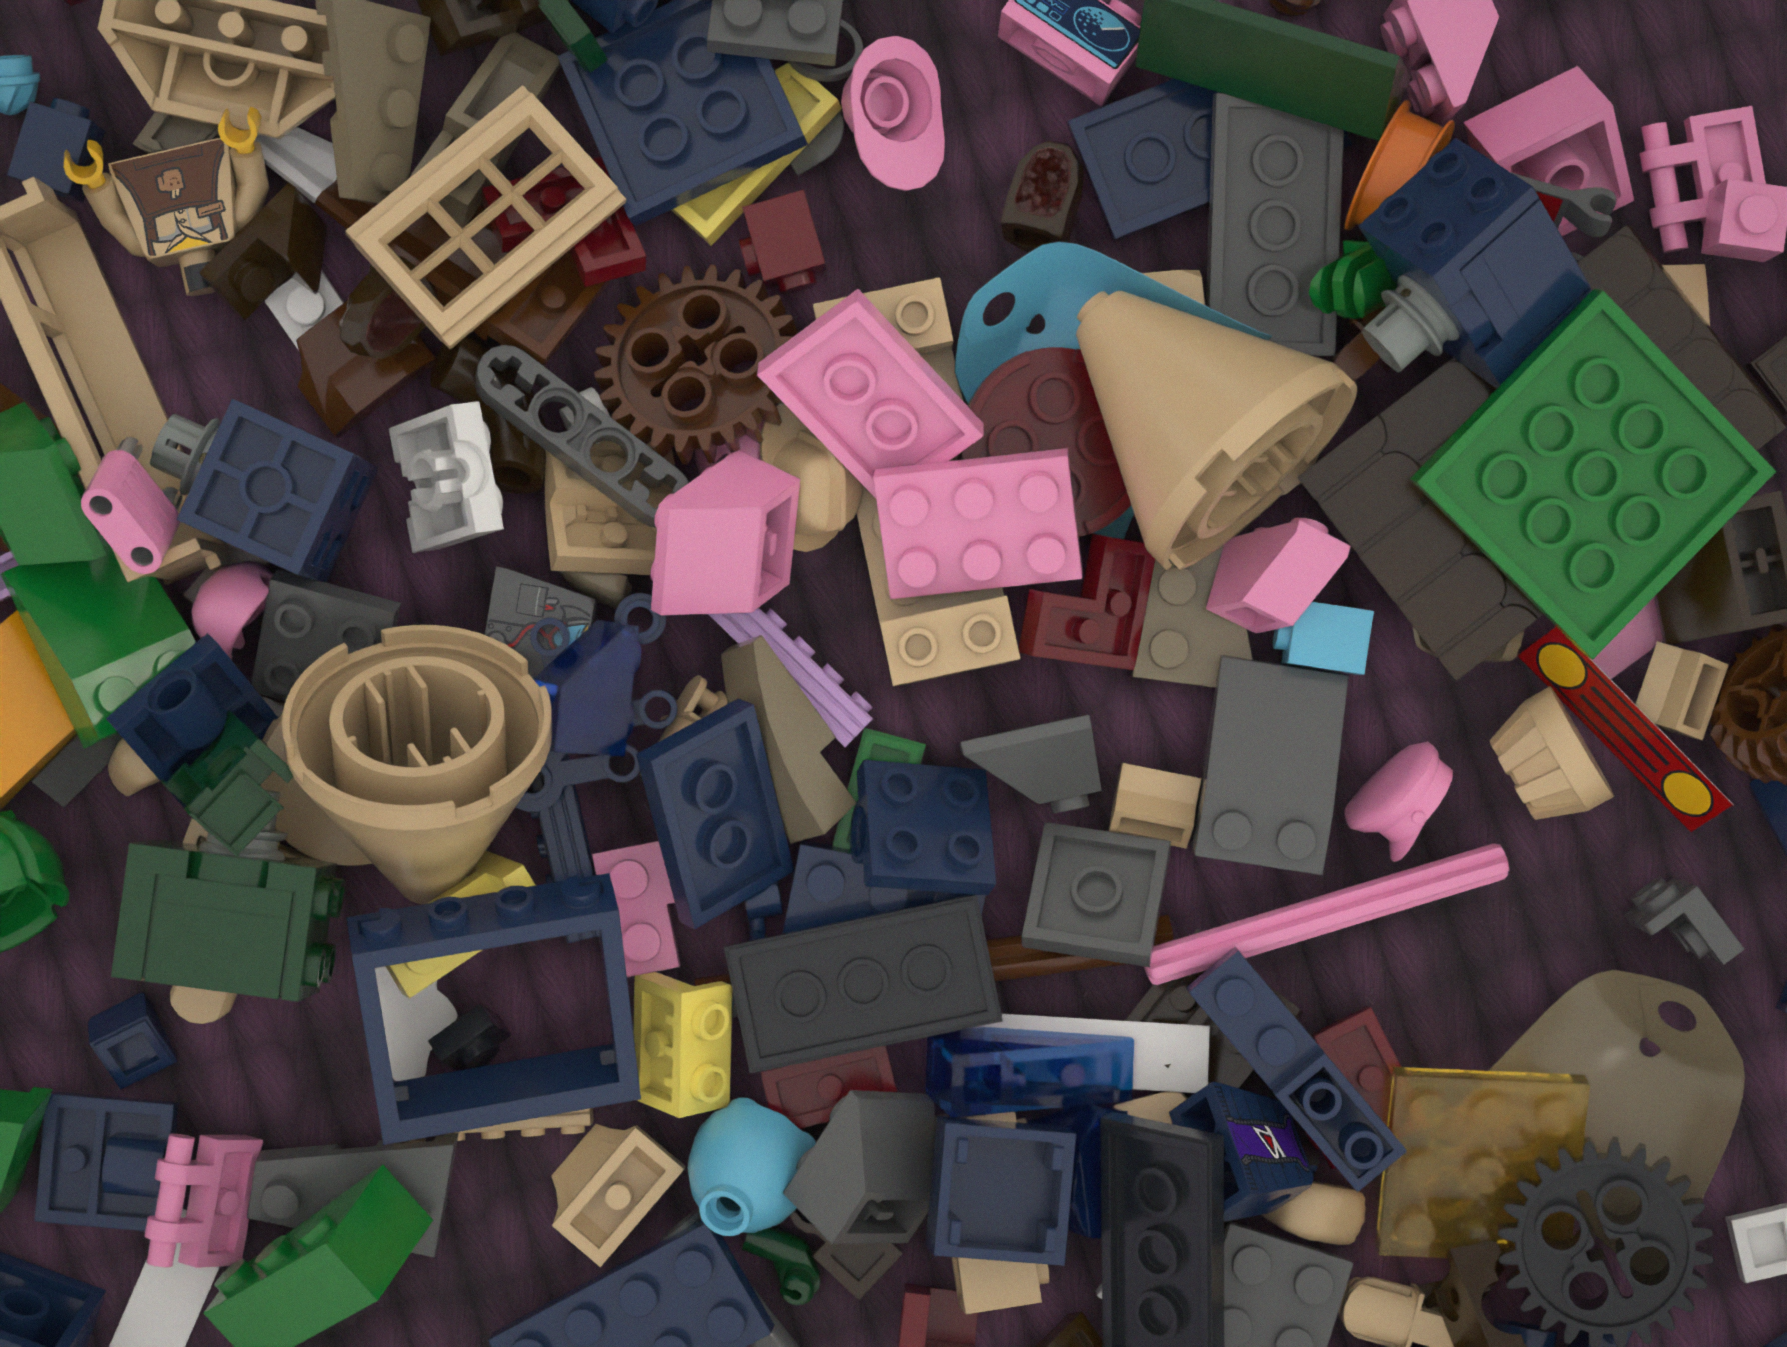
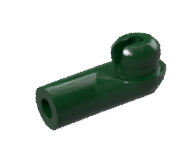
M769 1227L755 1233H747L741 1251L773 1261L782 1285L780 1288L782 1298L786 1302L797 1306L810 1302L820 1287V1271L814 1257H812L813 1254L807 1241L800 1236L774 1227Z

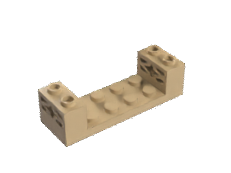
M940 277L863 293L963 401L955 374V360L952 351L953 336ZM846 297L813 304L815 318L818 319ZM960 453L950 461L961 460ZM863 486L861 505L857 511V518L893 687L1020 660L1007 595L1004 596L1002 587L890 599L877 501Z

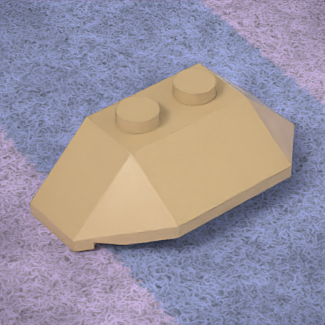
M104 0L98 30L154 112L218 126L224 110L228 108L231 124L239 130H246L250 128L247 120L249 108L254 107L259 110L262 117L258 135L281 139L335 99L333 76L324 75L322 51L330 50L326 15H317V10L272 0Z

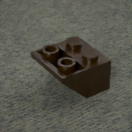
M1782 491L1752 496L1655 595L1654 600L1663 643L1671 645L1787 622V515Z

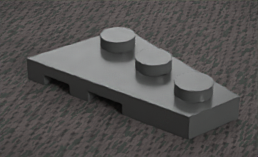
M459 1133L437 1135L434 1141L403 1144V1142L383 1145V1140H379L376 1146L341 1149L337 1144L262 1150L255 1162L247 1218L296 1228L383 1164L433 1219L411 1253L435 1257L440 1244Z

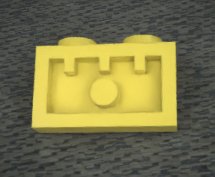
M657 972L635 975L633 1034L641 1099L637 1101L677 1118L727 1107L730 1102L733 994L730 984L718 981L692 986Z

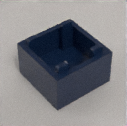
M937 1116L926 1247L934 1256L1065 1266L1076 1133L1065 1126Z

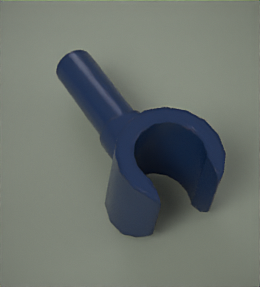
M778 881L745 900L749 920L748 929H750L749 940L765 937L764 917L783 914Z

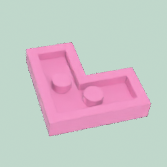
M659 841L592 854L596 875L610 874L619 908L627 977L680 967L681 963L669 904L675 902Z

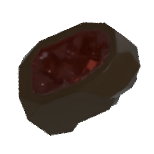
M1046 141L1038 144L1018 163L1005 201L1000 224L1004 240L1022 251L1031 252L1044 244L1070 242L1073 224L1082 198L1084 167L1068 143Z
M397 255L411 271L415 268L406 258ZM371 264L367 275L348 296L347 310L339 323L340 339L351 353L381 359L402 352L426 327V324ZM423 277L420 281L438 300L436 292L427 279Z

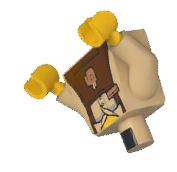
M250 107L247 114L249 129L239 130L235 128L229 119V109L226 108L218 125L220 138L108 163L110 174L102 173L103 151L96 141L87 140L88 151L95 160L90 166H78L71 159L69 151L66 149L64 152L65 174L73 182L83 184L82 190L102 226L134 256L146 257L149 262L157 267L179 264L186 296H198L215 292L199 272L263 208L266 200L269 182L261 144L255 141L261 126L262 117L259 110L254 107Z

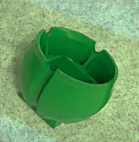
M12 810L0 812V953L28 941L54 922L58 917L54 904L60 907L66 906L70 894L65 882L64 866L52 843L38 830L18 820Z

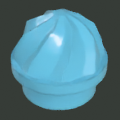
M31 55L0 56V112L3 114L16 115L25 110L30 102H35L38 82L41 80L40 72H33Z

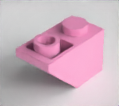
M1293 518L1289 523L1270 528L1260 527L1254 529L1251 533L1233 537L1224 544L1206 609L1256 634L1293 626L1347 559L1351 546L1330 536L1328 528L1324 524L1308 518Z

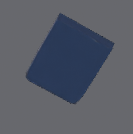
M139 993L91 1017L88 1021L89 1044L120 1090L178 1061L177 1055L155 1010L144 993Z

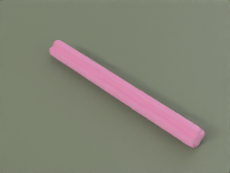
M1492 843L1156 945L1153 947L1150 967L1144 966V969L1152 984L1166 983L1209 969L1234 947L1245 958L1504 880L1508 876L1509 871L1508 859L1501 845Z

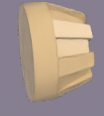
M1551 686L1526 699L1489 740L1493 750L1499 757L1498 760L1507 775L1510 774L1515 783L1516 792L1522 802L1526 803L1530 814L1535 820L1589 811L1614 797L1599 765Z

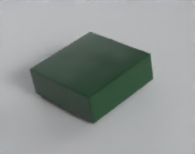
M539 0L541 4L538 6L551 27L584 71L588 70L591 73L608 60L590 29L567 0Z

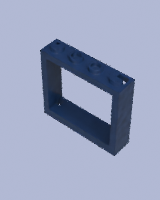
M609 873L578 878L575 875L564 881L529 887L509 886L498 892L464 898L443 897L428 904L398 909L379 908V912L346 917L383 1145L641 1099L620 915ZM599 930L612 1044L393 1082L375 968Z

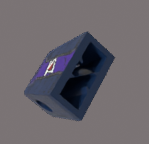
M1211 1082L1169 1111L1173 1125L1224 1135V1222L1268 1214L1312 1187L1313 1175L1319 1165L1318 1150L1309 1141L1299 1139L1291 1114L1279 1100L1219 1082Z

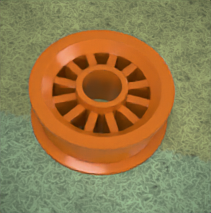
M1405 100L1390 120L1368 162L1351 202L1345 221V230L1350 231L1356 224L1360 225L1379 208L1386 198L1393 195L1421 170L1436 153L1443 150L1450 143L1455 121L1449 120L1442 127L1410 112L1411 101Z

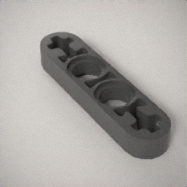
M501 345L491 348L482 356L475 374V388L478 396L486 405L638 521L649 527H655L654 519L658 507L655 509L647 503L650 495L648 488L636 479L630 491L625 489L622 484L630 478L637 462H640L646 467L641 473L640 480L654 489H657L664 483L672 489L671 494H674L688 484L687 478L678 468L526 352L515 346ZM508 366L515 368L518 371L515 383L529 395L535 383L542 387L534 395L527 412L519 408L525 394L510 384L505 385L501 390L492 385L495 376L491 369L492 367L501 372L506 370ZM549 402H561L567 405L573 412L575 418L574 425L565 432H551L541 424L538 417L539 409ZM602 441H612L618 444L626 456L625 466L615 472H604L598 469L592 463L590 457L591 447Z

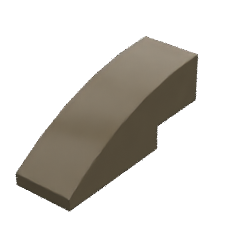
M516 32L501 37L446 114L443 130L411 176L522 85L542 102L561 67L558 55ZM524 132L490 159L500 172L503 170ZM478 169L438 203L463 228L469 223L482 203V188L493 184Z
M762 635L728 647L721 654L728 703L739 698L754 704L788 840L790 843H795L825 834L857 804L820 753L836 738Z

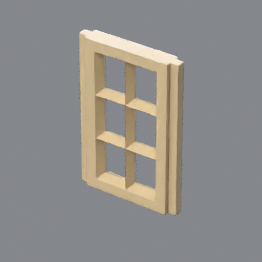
M522 85L345 232L361 254L435 336L449 349H452L624 205L626 198L621 194L613 181L535 95ZM530 128L553 154L513 186L490 159ZM562 163L585 190L545 222L522 195ZM479 169L499 190L502 196L465 227L461 228L438 202ZM512 205L535 231L494 265L471 238ZM428 212L451 238L411 271L387 244ZM458 248H461L483 272V275L443 307L420 280Z

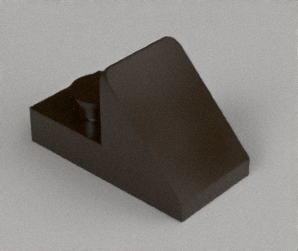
M288 182L199 274L226 305L243 320H246L289 276L313 294H316L320 286L327 225L297 188Z

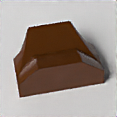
M348 300L296 340L302 367V374L297 387L334 436L338 438L431 368L436 359V356L419 334L402 352L384 359L351 353L341 341L339 330L340 319L347 310ZM377 311L373 314L368 326H371L381 316Z

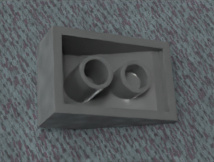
M1221 655L1201 772L1202 779L1196 805L1194 827L1190 838L1194 856L1323 875L1334 811L1348 674Z

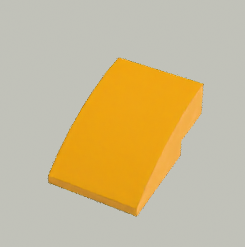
M18 610L0 624V810L76 734Z

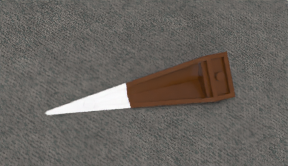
M298 127L281 139L257 134L255 141L261 144L265 164L287 182L295 186L297 190L344 228L348 229L376 206L339 198L333 143ZM479 206L469 222L485 210L483 206ZM425 213L387 245L396 255L406 258L416 267L451 237L432 216ZM490 223L471 238L494 265L510 252L502 253ZM458 248L429 272L425 278L436 292L439 302L444 307L483 275V272L461 248ZM568 251L475 328L473 332L485 341L491 337L501 345L515 346L545 367L611 280L584 287L571 253Z

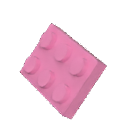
M859 289L855 290L758 363L757 376L875 498L873 480L875 469L950 461L984 436V423Z
M1068 448L874 470L873 480L890 599L1082 579L1083 569Z

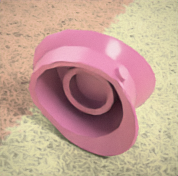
M1428 741L1407 746L1390 758L1353 796L1345 807L1346 824L1351 829L1364 833L1379 832L1389 840L1390 859L1393 862L1401 860L1414 844L1425 822L1446 795L1452 782L1453 770L1439 759L1437 749Z

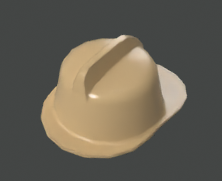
M779 403L776 407L782 423L778 426L766 421L764 422L761 429L763 441L760 443V458L762 461L800 479L793 550L809 552L824 547L837 535L838 531H842L845 525L854 518L861 505L863 485L785 404Z

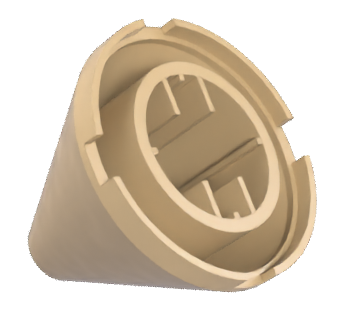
M1122 290L1110 295L1105 291L1097 293L1085 303L1077 315V319L1081 324L1077 329L1076 337L1146 550L1166 570L1172 566L1169 559L1181 570L1207 557L1239 534L1284 493L1278 485L1295 468L1300 460L1303 458L1308 464H1311L1330 442L1346 419L1357 395V385L1335 363Z
M409 625L382 629V643L348 654V647L344 642L313 662L299 676L288 694L282 714V731L285 757L290 771L301 788L405 898L415 903L427 904L468 877L540 772L550 751L552 741V711L546 686L539 687L528 674V661L506 644L486 635L462 628L439 625Z

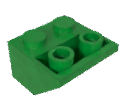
M25 401L0 413V536L19 566L89 561L107 555L97 534L99 531L86 517L81 508V499L85 490L77 477L81 467L65 437H60L50 417L47 416L38 420Z

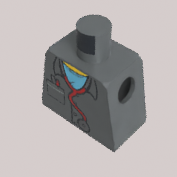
M496 567L485 635L506 644L522 655L528 661V674L539 687L545 685L547 688L541 654L535 651L530 640L531 630L538 621L547 617H555L567 625L570 631V641L566 650L574 689L579 688L589 673L590 664L596 663L617 629L596 626L600 606L598 600L506 568ZM548 624L539 630L538 640L544 648L555 649L561 645L563 635L557 626Z

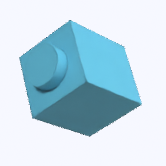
M1312 602L1293 626L1274 630L1273 649L1283 650L1281 664L1352 675H1364L1374 611Z

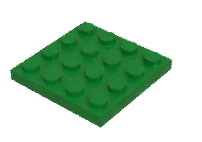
M1594 288L1424 463L1410 480L1585 656L1593 660L1776 471L1603 290Z

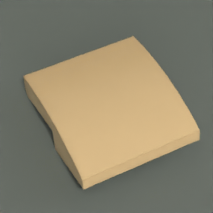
M602 441L590 449L592 463L604 472L618 471L626 464V456L623 449L612 441ZM649 442L647 446L652 449L651 442ZM671 449L664 458L675 466ZM545 450V511L551 571L650 575L651 567L655 560L656 527H649L638 521ZM637 462L630 478L622 486L630 491L635 479L650 491L647 503L656 509L663 499L671 494L672 489L664 483L657 489H654L640 480L641 473L646 467Z

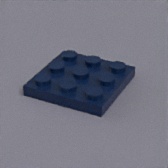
M674 0L655 9L651 16L639 27H633L631 24L626 23L613 33L609 31L596 37L595 39L608 60L591 73L588 70L584 71L570 51L557 56L611 180L626 198V203L623 207L634 227L809 145L770 59L707 52V36L712 0Z

